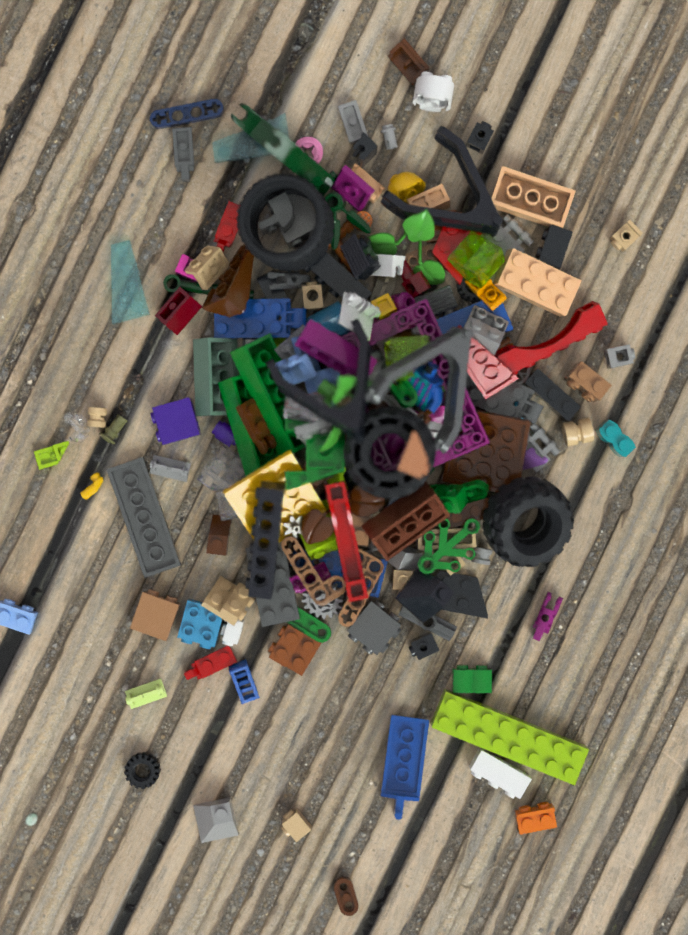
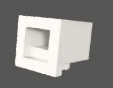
M237 620L234 626L228 622L223 624L220 635H224L222 644L228 646L238 644L245 620Z

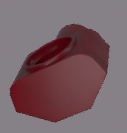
M405 259L403 273L400 275L404 281L401 283V287L404 292L410 293L415 298L426 292L431 286L422 271L414 274Z

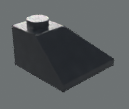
M416 568L395 599L418 620L424 623L445 607L454 592L440 579L430 574H424L419 568Z

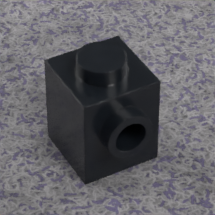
M430 631L410 640L411 646H409V650L413 657L417 656L418 660L440 651Z

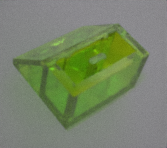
M473 231L467 235L447 258L467 281L479 288H482L505 262L503 250L500 246Z

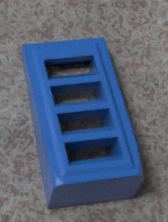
M247 660L230 665L229 672L241 704L259 699L260 697ZM248 676V678L242 679L240 681L237 680L238 678ZM248 683L251 684V685L246 686V687H244V688H240V686H242V685H245V684H248ZM250 690H253V693L247 694L245 696H243L242 694Z

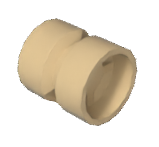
M589 417L578 419L577 423L573 421L562 423L563 438L567 447L578 445L579 441L583 444L594 441L593 427Z

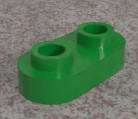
M403 375L394 380L398 382V385L396 386L391 383L388 390L401 407L411 408L417 402L418 395L408 379ZM403 397H408L410 401H405Z
M474 480L460 484L465 485L468 503L487 497L489 486L484 481Z

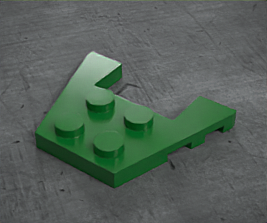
M285 413L286 433H295L294 427L313 423L307 419H301L292 414ZM343 433L340 440L333 447L322 452L319 449L323 447L329 434L313 435V438L306 440V471H285V490H291L345 472V433Z

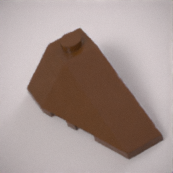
M245 244L240 246L229 262L230 269L219 277L221 282L217 288H212L208 293L202 306L203 310L226 317L240 315L245 311L250 294L254 255L249 252Z

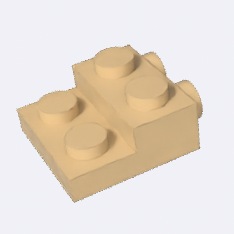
M220 576L201 606L234 626L237 620H243L247 613L244 609L246 606L250 608L256 598L248 597L249 589H245L244 584L239 582L236 586Z

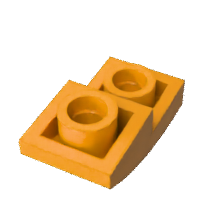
M480 269L465 281L467 286L492 311L507 299L506 295Z

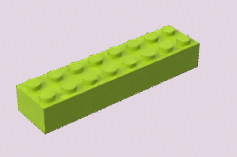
M445 688L430 723L431 728L572 785L576 784L589 752L586 745L460 694L453 693Z

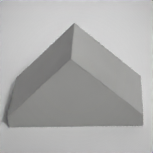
M408 546L388 560V562L398 570H416L418 560L423 555V551Z

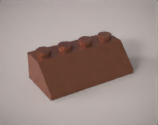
M425 481L416 491L400 497L361 527L386 561H388L448 518L450 514L433 489Z

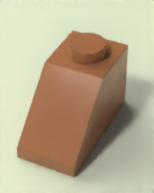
M413 431L398 470L421 479L422 475H427L430 464L427 463L428 457L418 433Z

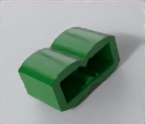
M464 664L457 665V668H452V692L492 693V669L487 668V665H476V668H468V665Z

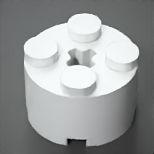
M422 72L421 76L416 79L413 104L416 105L417 103L420 105V109L429 112H441L442 108H446V111L450 110L454 90L452 77Z

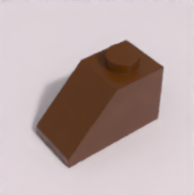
M213 514L206 553L227 555L232 522L231 516Z

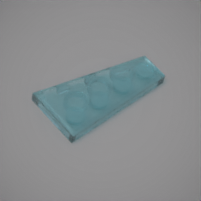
M286 113L272 120H267L271 126L280 130L289 138ZM245 131L232 134L212 143L215 163L273 155Z
M127 240L112 244V324L150 315L131 241Z

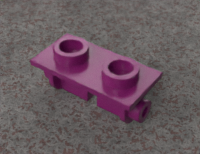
M324 562L313 566L322 582L331 578ZM297 574L289 578L296 594L307 591ZM309 575L306 578V583L311 584L313 581L315 582L316 577Z

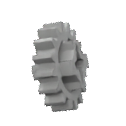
M338 584L332 585V589L337 590ZM304 591L302 594V602L305 603L304 609L309 608V614L316 613L315 618H318L319 615H322L323 619L326 618V615L333 618L334 613L338 615L340 609H342L343 595L324 606H319L312 600L308 591ZM323 591L316 594V600L318 601L326 597V593Z

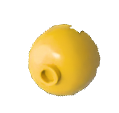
M401 172L391 177L387 191H390L408 204L407 199L424 192L426 185L415 173Z

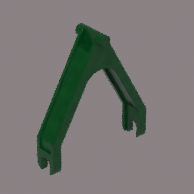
M240 103L239 106L246 111V116L243 119H238L235 115L231 114L232 121L295 174L305 178L309 183L311 182L321 195L324 196L334 184L338 175L333 170L328 173L284 133L271 126L248 105Z

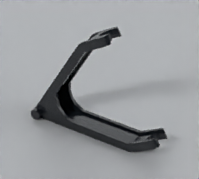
M440 126L436 131L438 133L435 135V140L455 155L477 202V207L470 212L459 213L408 205L390 191H386L381 196L382 200L380 203L402 220L427 209L436 226L485 233L495 237L501 227L503 218L499 216L464 141L444 126Z
M357 318L351 321L353 330L360 342L355 394L345 405L328 407L283 379L273 359L267 361L266 364L282 394L360 443L364 440L367 403L364 394L368 389L372 349L368 337Z

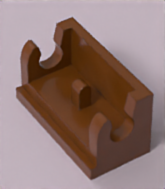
M405 38L388 55L391 62L412 86L416 83V79L421 76L422 72H429V66Z

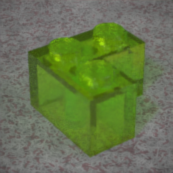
M428 335L388 339L384 343L387 367L429 343ZM411 370L394 381L409 380L414 377V371Z

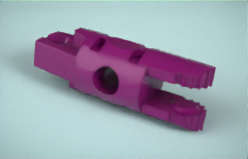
M548 591L533 624V628L536 629L533 639L537 641L541 640L543 633H549L553 620L563 601V598L559 596L555 602L554 609L548 608L547 604L552 597V593ZM544 614L549 616L548 621L543 620Z

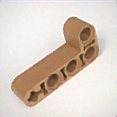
M288 536L283 539L281 543L282 550L315 604L324 606L346 592L345 580L340 576H333L322 582L296 538ZM289 543L293 545L297 554L293 555L288 547ZM298 559L306 560L303 567L296 566ZM309 575L316 577L315 582L312 584L306 583V578ZM334 582H342V588L340 590L332 589ZM318 592H325L326 597L323 600H316Z
M358 548L359 552L363 554L361 564L364 578L371 581L370 587L367 588L369 597L384 566L379 558ZM371 562H379L380 569L375 572L371 571L369 568ZM347 597L338 615L340 624L345 627L353 625L367 599H362L359 605H353ZM349 605V607L357 611L355 613L352 610L350 614L352 620H347L345 622L343 621L344 617L342 615H346L348 613L349 608H346V606Z

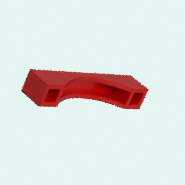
M591 301L576 309L568 324L548 341L532 346L508 344L497 350L494 356L512 372L518 374L519 370L534 366L536 361L547 359L553 355L552 353L567 349L569 344L584 340L586 335L601 331L608 323L600 304Z
M345 481L325 484L349 602L367 599L368 593Z

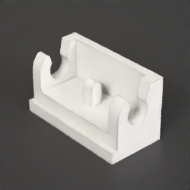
M377 254L381 267L372 275L395 277L396 267H398L397 275H402L405 256Z

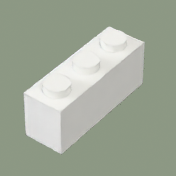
M481 747L469 765L473 776L478 779L485 778L490 786L496 789L498 787L504 789V793L513 799L515 796L521 799L532 780L527 773Z

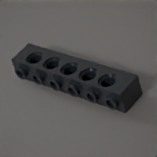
M262 481L260 487H256L255 499H258V506L255 505L253 517H256V524H252L251 529L254 542H250L249 548L252 560L248 561L247 571L251 573L250 578L247 577L245 586V589H249L248 597L272 599L285 484ZM270 501L273 506H266L264 502ZM262 520H269L271 524L266 525ZM266 538L269 540V542L264 543L260 539ZM264 556L267 560L262 561L258 557ZM257 574H262L265 578H259Z

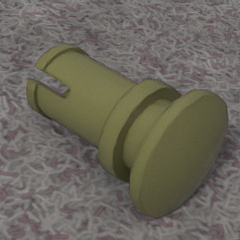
M117 414L111 425L105 428V433L100 432L99 435L108 443L115 445L114 438H118L117 434L128 421Z

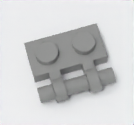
M508 214L503 218L507 224L505 228L501 226L495 237H491L489 234L484 236L503 258L508 249L514 248L523 253L525 250L520 244L525 242L530 246L534 242L530 238V234L517 224L518 221L515 218L512 219ZM511 229L519 236L516 241L508 233Z
M537 424L531 425L530 429L534 434L532 436L529 435L526 451L532 447L541 458L545 456L548 462L551 461L546 454L551 451L556 456L560 452L556 447L557 444L554 440L551 441L542 427L540 428ZM538 438L545 445L543 449L535 442ZM546 462L543 465L533 467L532 469L537 473L548 462Z

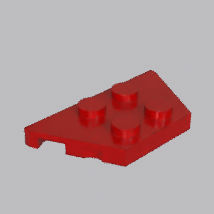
M443 227L432 255L437 261H440L443 268L460 285L482 233Z

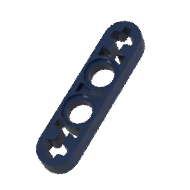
M218 99L189 103L153 111L150 115V122L154 128L164 129L214 119L223 114L224 107ZM213 104L220 107L217 109V113H214L213 110H208V115H205L203 106L206 105L207 109L213 108ZM198 107L202 110L199 117L191 115L193 108ZM175 111L183 113L181 120L175 121L172 118ZM166 113H169L171 122L168 123L167 119H163L161 124H158L154 120L157 119V115H160L161 118H166Z

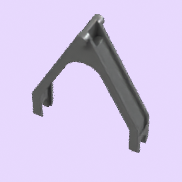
M451 327L448 332L378 372L366 390L364 398L369 402L379 403L394 380L435 356L443 354L449 365L443 425L434 438L436 451L447 452L461 429L470 342L474 332L470 329Z

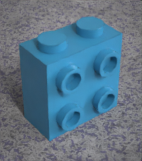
M339 301L306 318V323L311 319L320 323L329 331L338 334V336H344L350 332L349 329L339 324L341 311Z
M188 599L177 638H181V642L192 644V642L199 643V646L205 649L215 647L223 619L201 606L203 602Z

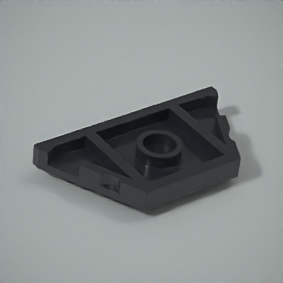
M438 571L435 577L440 579L454 592L442 610L488 619L487 609L477 577L458 573L450 576L447 571Z

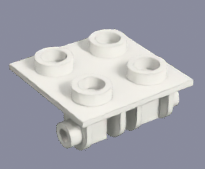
M344 292L339 324L354 332L351 321L358 318L370 341L373 318H378L381 315L379 307L370 305L369 301L359 297L356 293Z

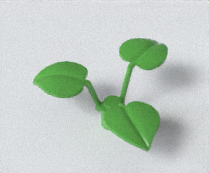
M427 209L404 220L403 228L405 231L398 241H395L392 234L384 232L368 237L373 251L376 254L395 255L397 252L396 246L406 236L411 242L418 241V263L420 265L414 266V274L422 271L430 285H438L445 282V270L440 263L433 260H427L424 263L422 261V241L431 240L435 234L434 222Z
M354 376L338 377L337 387L325 379L318 386L317 393L325 398L324 402L329 407H333L330 401L336 405L345 396H350L351 398L354 396L350 392L357 379ZM334 427L319 451L322 452L333 447L340 440L344 432Z

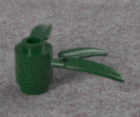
M335 192L326 195L325 200L329 204L334 218V234L331 242L333 250L337 249L340 240V220L337 219V213L343 211L347 214L346 219L365 233L371 232L369 225L353 210L349 212L345 209L346 199L343 195ZM335 200H338V204H337V206L335 207V206H334V201H335Z

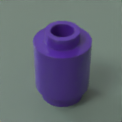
M219 421L211 433L226 446H236L230 424Z

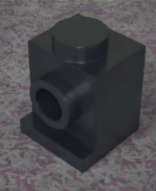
M484 121L481 124L477 122L466 146L483 154L494 132L491 129L492 126ZM481 132L485 134V137L480 138L478 136V133Z

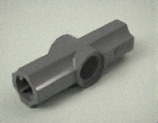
M403 605L398 614L448 641L451 640L457 626L436 615L432 616V623L426 626Z

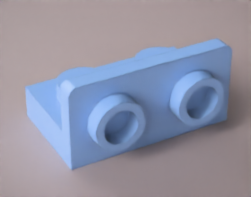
M295 354L287 358L288 361L282 359L275 363L283 379L293 385L317 375L307 354L301 356Z
M5 598L4 601L1 600L0 625L30 635L38 612L33 611L34 608L28 605H22V607L15 605L16 602Z

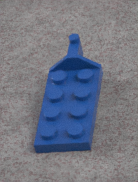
M391 715L381 796L395 799L393 814L397 820H401L403 817L404 800L419 801L429 727V720Z

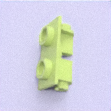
M162 679L125 691L127 696L125 698L126 703L130 705L131 709L167 697Z

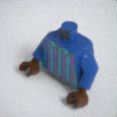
M431 361L427 365L422 364L404 374L417 392L418 400L415 405L423 411L419 412L417 416L421 419L426 416L425 424L431 422L430 415L434 414L443 402V379L436 374L438 365ZM393 381V382H392L394 385H396V386L398 385V382H396V381Z

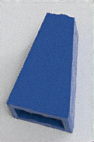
M479 301L436 319L443 335L451 327L459 325L464 327L474 305L509 321L505 333L513 330L503 303L492 311L482 301Z

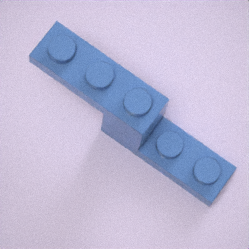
M299 336L291 338L295 354H298V356L307 354L317 373L313 378L304 381L308 394L316 393L318 386L325 379L337 387L340 373L331 367L321 370L318 359L294 345ZM330 401L333 407L337 406V404L335 405L332 403V401Z

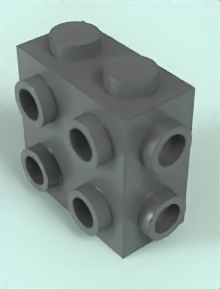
M370 600L358 615L355 623L347 628V632H349L348 637L356 643L359 640L364 645L363 649L371 655L373 653L378 655L379 652L383 654L389 647L388 641L392 637L395 639L401 632V623L398 622L400 618L393 612L388 614L383 610L385 606L378 600L375 602Z

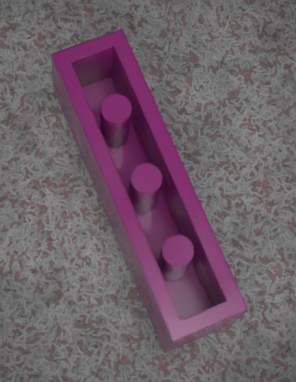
M310 319L294 345L340 374L356 378L359 348L353 343L342 339L338 334L324 328L320 323ZM372 355L369 376L371 375L378 361L377 359L373 358Z

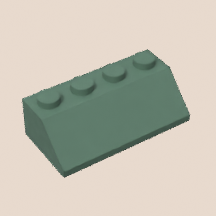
M193 339L196 416H227L218 382L238 376V369L230 354L231 351L237 349V339Z

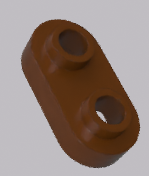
M345 876L339 877L334 883V891L339 909L342 914L352 916L358 911L355 889L350 878ZM342 883L347 885L345 889L340 887ZM346 902H351L352 906L347 907L345 904Z

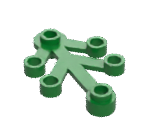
M473 518L466 520L464 528L448 542L447 533L450 521L445 519L448 523L445 528H442L441 523H439V547L433 555L432 542L435 540V534L432 531L423 535L425 550L424 555L418 560L419 570L424 574H431L436 569L458 572L461 568L458 561L452 560L449 563L438 560L443 556L473 559L476 554L474 549H454L453 547L468 534H476L480 529L479 522ZM471 522L475 524L473 530L468 528V524ZM428 533L433 535L432 540L426 539ZM468 550L473 551V555L471 557L466 556V552ZM427 560L431 562V566L428 568L424 567V562ZM452 563L458 564L456 570L451 568Z

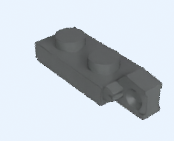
M192 127L172 128L176 171L181 172L183 182H190V171H194L195 166Z

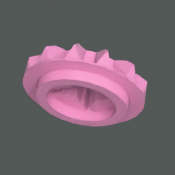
M303 137L295 143L302 150L303 148L307 150L312 148L311 153L313 157L311 158L318 164L323 157V147L317 139Z

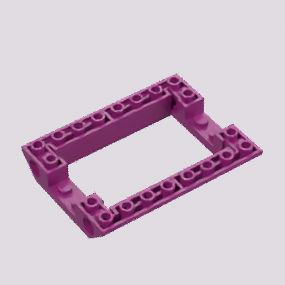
M424 299L391 314L390 317L374 323L369 344L372 347L378 341L410 328L418 327L426 345L441 336L442 332L428 300ZM354 332L341 336L342 339L353 343L360 349V342ZM439 354L432 358V361L438 365L437 373L443 379V386L447 393L449 365L443 354ZM356 383L350 392L352 395L355 394ZM466 387L461 423L464 433L455 438L447 452L436 451L433 467L490 443ZM366 404V413H367V412H369L370 410H369V408H368V406H367V404ZM381 436L374 441L371 447V458L374 464L384 471L398 470L401 460L394 464L392 463Z

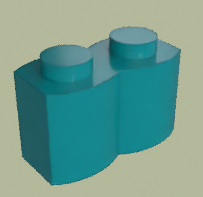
M605 420L595 430L597 436L603 442L608 443L612 452L619 457H627L636 448L632 439L622 434L620 427L611 420Z

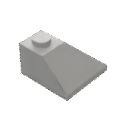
M231 797L193 805L201 843L239 835Z

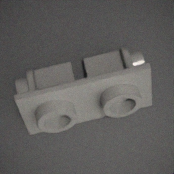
M153 455V460L150 462V474L187 482L191 463Z

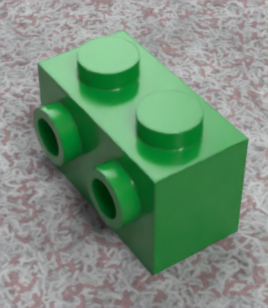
M429 485L448 513L460 514L469 502L465 485Z

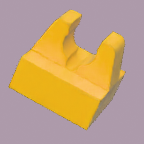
M388 293L371 301V304L379 307L381 311L380 320L390 317L391 314L397 312V308Z

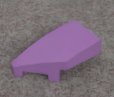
M531 447L526 451L523 470L543 465L548 462V459L545 456L543 458L535 453V449Z

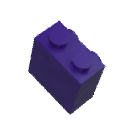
M190 397L152 408L153 412L150 413L152 422L157 424L158 431H156L158 442H162V445L201 435Z

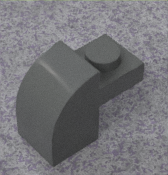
M286 192L268 201L274 215L258 223L263 235H271L279 227L285 233L294 223V210Z

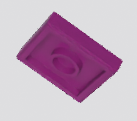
M347 165L341 169L331 187L338 194L343 195L346 201L358 212L365 208L375 192L371 186Z

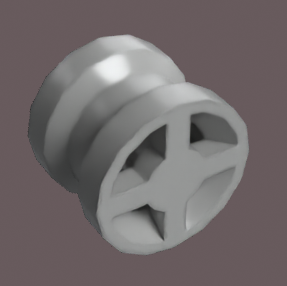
M474 547L476 554L471 559V562L490 565L489 557L493 550Z

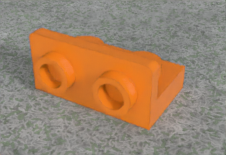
M541 802L535 807L525 805L519 807V810H514L519 834L557 828L553 804Z

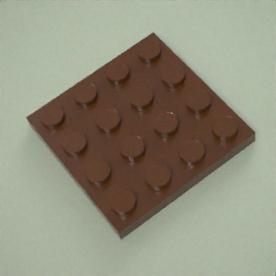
M476 410L490 443L445 462L443 481L460 485L474 480H481L487 483L489 491L498 492V488L503 484L508 485L511 483V480L522 478L531 420ZM461 427L460 432L458 433V435L464 433L463 430H462V427Z

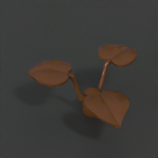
M306 461L303 466V471H306ZM335 475L312 482L311 485H320L322 482L329 484L327 480ZM359 486L352 490V499H348L349 503H351V512L359 517H366L376 513L386 503L384 498L373 496L362 490ZM313 509L304 516L302 534L307 544L322 542L332 535L334 531L333 521L326 516L330 513V509L326 510L323 514L319 510Z

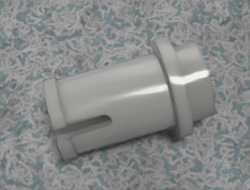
M393 124L382 126L381 133L384 135L386 150L398 147L394 132L396 128L393 127Z

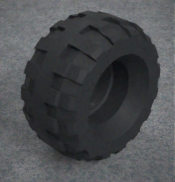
M380 407L371 410L365 414L364 440L358 443L347 435L344 444V462L347 471L357 486L373 496L391 499L409 495L424 484L433 470L436 456L433 435L421 418L406 409ZM412 432H417L427 454V463L430 464L427 475H422L421 479L400 470L391 472L381 470L372 461L371 447L374 441L384 434L398 435L408 445Z
M533 476L525 477L524 479L520 477L511 480V483L508 485L503 484L498 488L499 491L495 495H491L488 500L489 506L484 509L483 534L493 551L505 562L507 561L517 567H537L539 563L546 564L550 562L553 556L559 555L564 550L563 546L565 543H569L572 536L570 530L574 528L573 509L566 496L551 482ZM530 508H538V514L533 524L525 530L514 532V524L518 517Z

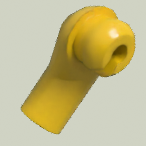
M98 472L90 477L93 483L81 492V496L85 500L95 494L103 483V476L101 477Z

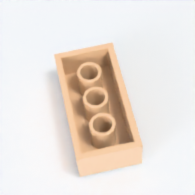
M502 166L491 199L496 210L546 227L552 224L563 228L576 191Z
M514 248L507 250L493 281L497 288L559 317L567 315L581 283V280Z

